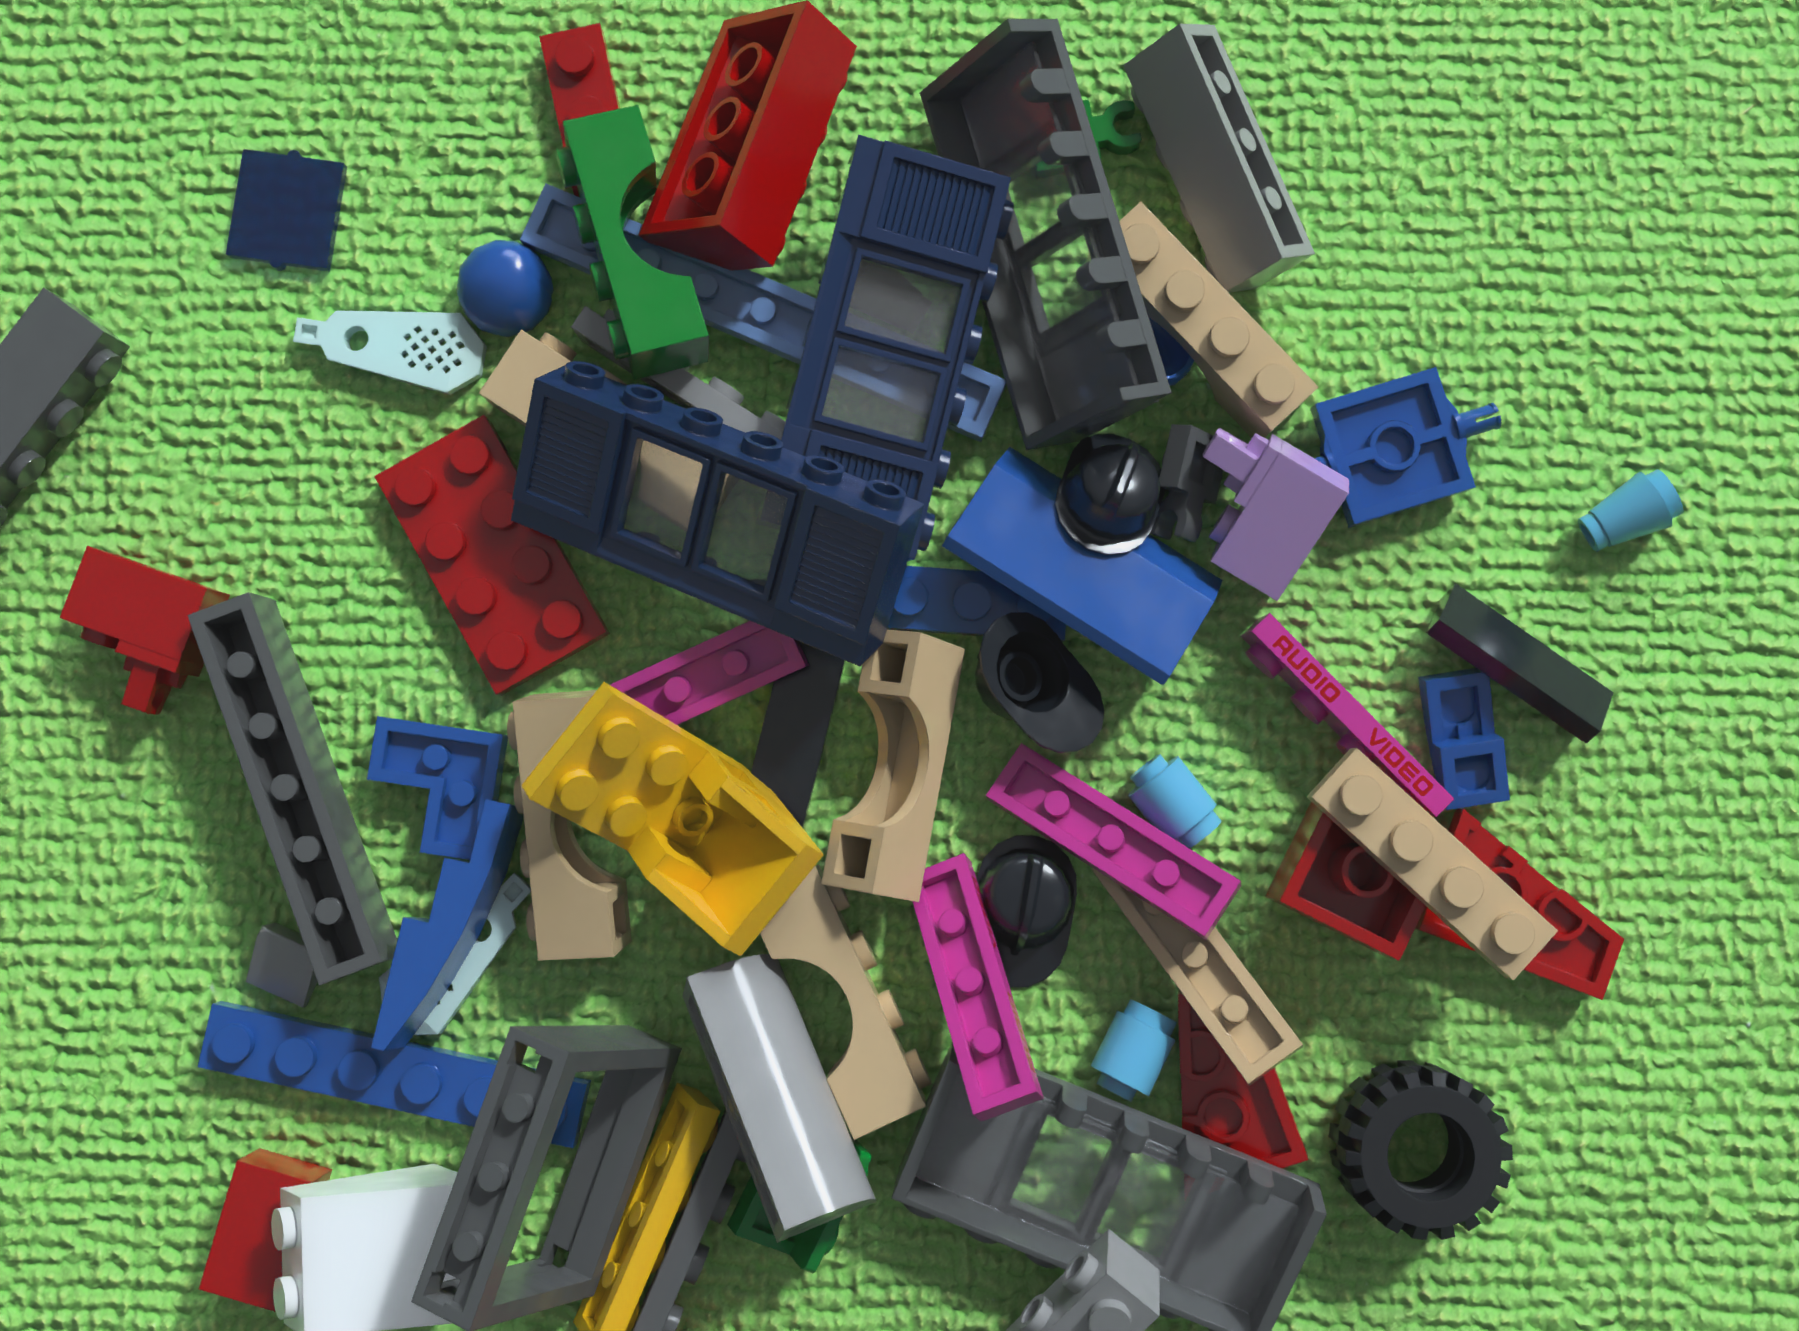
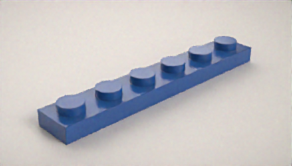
M219 1001L211 1006L197 1067L474 1127L498 1060L410 1041L403 1048L380 1051L371 1048L374 1037L373 1033ZM574 1077L551 1144L574 1148L577 1145L591 1080Z

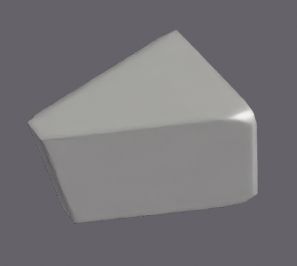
M278 923L262 925L256 938L246 982L304 1008L307 1006L318 981L301 934Z

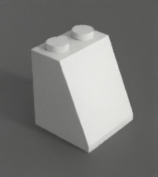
M428 1164L280 1188L281 1208L274 1209L271 1220L274 1245L277 1250H282V1277L275 1279L273 1287L274 1307L277 1317L280 1320H284V1324L294 1331H381L453 1324L412 1303L411 1300L458 1172L437 1164ZM446 1273L443 1281L456 1278Z

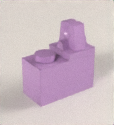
M1218 428L1205 448L1203 457L1229 473L1224 481V485L1236 493L1234 502L1241 506L1239 509H1236L1228 504L1211 530L1209 538L1217 542L1211 562L1278 601L1349 494V479L1274 434H1271L1266 439L1255 433L1250 442L1246 443L1225 430Z

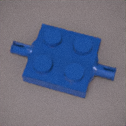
M1436 367L1326 400L1310 408L1321 442L1320 457L1314 459L1349 479V494L1341 505L1348 528L1461 494L1475 488L1476 486L1466 459L1467 437L1501 428L1500 415L1476 422L1477 420L1490 417L1499 411L1494 403L1458 414L1457 409L1445 395Z

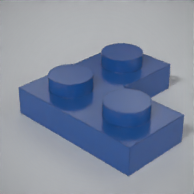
M377 716L367 780L430 789L419 853L470 860L484 800L488 799L498 802L508 735Z

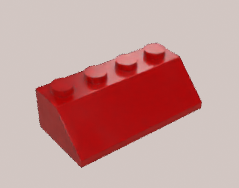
M808 0L724 20L638 236L648 243L731 271L774 266L776 258L784 248L787 229L797 203L806 190V179L817 150L826 137L827 124L838 95L847 82V72L857 48L846 35Z

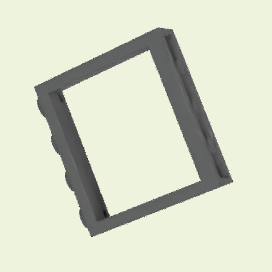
M629 1025L510 1026L411 1302L466 1331H474L594 1296L682 1048ZM528 1046L536 1049L535 1053L541 1055L536 1070L522 1064ZM606 1071L539 1259L507 1266L576 1072ZM558 1246L569 1251L565 1266L560 1268L552 1264ZM446 1273L456 1278L443 1281Z

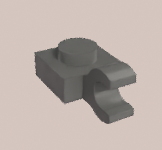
M1171 425L1159 477L1160 487L1168 490L1169 494L1161 502L1150 534L1170 540L1173 526L1177 521L1174 535L1189 542L1197 541L1202 530L1201 515L1203 503L1216 504L1223 469L1203 457V452L1213 437L1212 434L1192 425Z

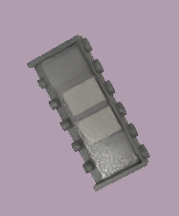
M1007 19L920 92V96L938 156L1011 177L1006 200L1014 202L1013 214L1004 240H995L990 262L998 264L997 278L989 301H982L1026 450L1079 442L1158 402L1159 399L1171 394V389L1058 19Z
M951 1042L926 1101V1107L923 1108L900 1163L891 1199L903 1203L910 1212L927 1219L938 1217L960 1226L978 1241L988 1244L999 1242L1021 1251L1032 1262L1049 1269L1060 1267L1066 1270L1075 1256L1087 1250L1110 1229L1160 1270V1315L1171 1319L1182 1317L1207 1327L1209 1331H1272L1327 1215L1319 1183L1037 1069L1035 1071L1044 1099L981 1122L972 1113L953 1042Z

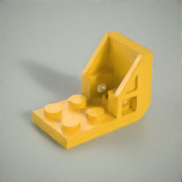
M606 682L601 684L521 785L530 800L627 850L644 877L723 948L739 956L743 955L824 855L776 794L756 778L743 764Z

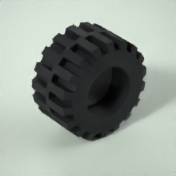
M1397 1060V1068L1393 1069L1383 1063L1371 1068L1374 1078L1368 1082L1360 1076L1354 1080L1349 1086L1356 1093L1349 1102L1340 1097L1335 1107V1110L1342 1115L1340 1124L1330 1123L1328 1137L1336 1143V1149L1330 1150L1329 1153L1332 1165L1341 1173L1338 1179L1344 1189L1362 1208L1386 1228L1397 1234L1400 1230H1403L1411 1238L1427 1240L1429 1231L1441 1240L1455 1237L1453 1225L1459 1223L1470 1231L1481 1224L1475 1213L1482 1207L1493 1213L1500 1201L1491 1195L1496 1185L1507 1189L1511 1174L1501 1168V1162L1513 1160L1512 1145L1500 1137L1501 1134L1509 1131L1504 1118L1491 1110L1495 1104L1486 1094L1473 1088V1084L1439 1066L1427 1062L1423 1066L1412 1060ZM1423 1113L1439 1114L1448 1132V1149L1442 1164L1435 1172L1424 1179L1412 1182L1395 1180L1391 1175L1388 1165V1147L1394 1132L1403 1122L1413 1116Z

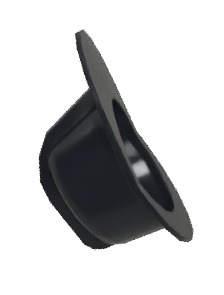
M1093 434L1082 439L1072 451L1057 488L1055 508L1059 523L1073 541L1088 551L1108 556L1126 554L1141 546L1153 528L1165 493V489L1160 487V464L1147 449L1129 438L1115 434Z
M1010 612L994 620L983 635L980 651L977 656L976 688L983 703L994 714L1008 720H1013L1023 733L1040 747L1057 753L1077 752L1092 744L1102 729L1105 710L1100 690L1090 674L1065 647L1058 635L1044 620L1027 612Z
M1016 835L998 843L984 857L977 875V882L1009 986L1029 987L1047 979L1061 964L1071 931L1077 898V879L1069 857L1055 843L1036 835Z

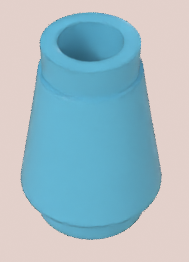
M1656 469L1647 475L1642 472L1636 473L1592 508L1588 514L1579 518L1578 525L1588 544L1594 551L1598 552L1607 546L1611 547L1672 527V519L1683 514L1684 509L1673 484L1662 471Z

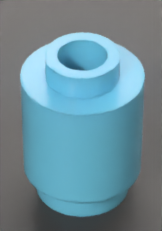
M1158 754L1130 776L1136 787L1128 794V797L1148 822L1189 849L1208 836L1221 823V819L1213 811L1217 804L1179 756L1166 762L1161 754Z
M1130 999L1124 1013L1117 1010L1091 1063V1067L1102 1072L1096 1084L1132 1102L1137 1090L1149 1096L1176 1041L1170 1036L1177 1022Z

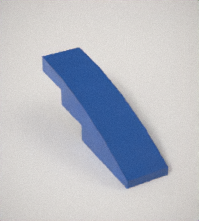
M488 799L484 800L470 862L444 858L430 918L403 917L372 1041V1049L387 1051L406 1046L445 995L478 939L507 874L524 815L519 814L514 805Z

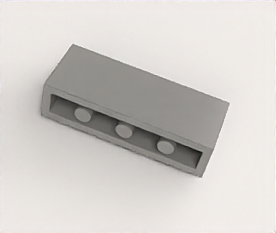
M770 954L753 955L688 976L684 987L683 999L777 1243L875 1203V1195L827 1082L826 1075L779 960L771 959Z

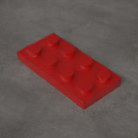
M482 415L374 477L496 695L502 696L610 635V632L559 541L511 521L515 501L512 499L517 467L490 419Z

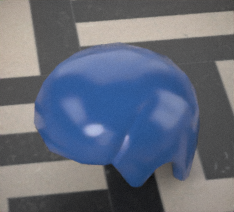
M494 240L476 247L460 265L456 291L464 313L479 329L503 337H512L518 335L521 329L525 332L532 331L549 312L554 289L551 275L536 252L516 241Z

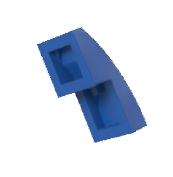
M1477 668L1418 677L1424 724L1435 779L1454 798L1445 809L1452 810L1509 801L1504 738L1495 733L1489 676Z

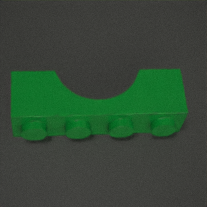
M639 105L563 121L566 147L555 149L565 188L577 186L582 204L572 206L580 241L582 244L593 242L598 257L597 262L589 263L597 299L599 302L610 300L616 318L606 322L615 359H628L634 380L708 362L709 334L691 277L670 274L652 267L632 250L624 236V229L632 213L641 203L654 195L657 190L656 161Z

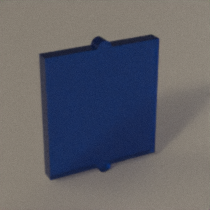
M243 149L226 255L235 259L270 263L278 271L284 270L286 266L330 272L347 166L341 162L305 158L296 150H291L287 155Z

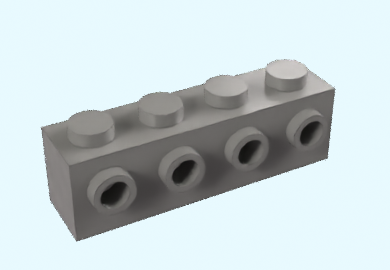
M1178 24L1123 65L1132 85L1131 95L1133 101L1145 115L1156 140L1157 156L1163 166L1169 170L1181 197V211L1188 223L1194 227L1204 250L1207 271L1228 293L1256 289L1315 254L1215 25Z
M1108 1229L1092 1246L1075 1256L1064 1273L1043 1294L1035 1296L1027 1304L1020 1317L1005 1331H1145L1160 1316V1270Z

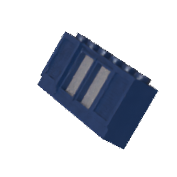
M858 135L848 161L850 168L845 188L838 202L834 218L836 223L829 251L822 265L818 281L820 286L813 314L806 328L802 345L804 349L797 377L790 391L786 408L788 412L781 441L783 442V448L803 456L818 455L831 458L844 467V472L863 480H884L894 483L904 489L906 497L924 503L925 505L908 561L916 558L917 550L926 551L932 536L935 514L929 513L927 510L933 487L942 488L950 464L951 452L942 449L948 425L955 427L958 425L964 409L967 389L958 387L963 363L973 364L979 349L983 328L974 325L979 300L989 301L996 282L998 264L991 263L990 260L995 240H1004L1011 222L1014 202L1006 200L1011 177L886 140L883 142ZM768 490L764 507L759 512L757 523L780 529L788 498Z
M571 361L565 366L534 380L512 499L515 501L511 521L859 667L883 644L925 505L924 503L906 497L904 489L894 483L884 480L866 481L844 472V467L839 462L831 458L818 455L806 457L783 448V442L773 435L757 431L745 433L723 424V418L710 410L702 408L685 409L663 400L664 395L652 387L639 384L625 385L605 377V371L601 367L591 363Z

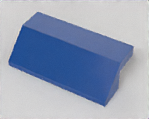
M1009 447L995 463L948 534L942 547L1156 682L1164 685L1214 604L1223 580L1150 534L1141 546L1126 554L1107 556L1088 551L1073 541L1059 523L1055 500L1061 478Z

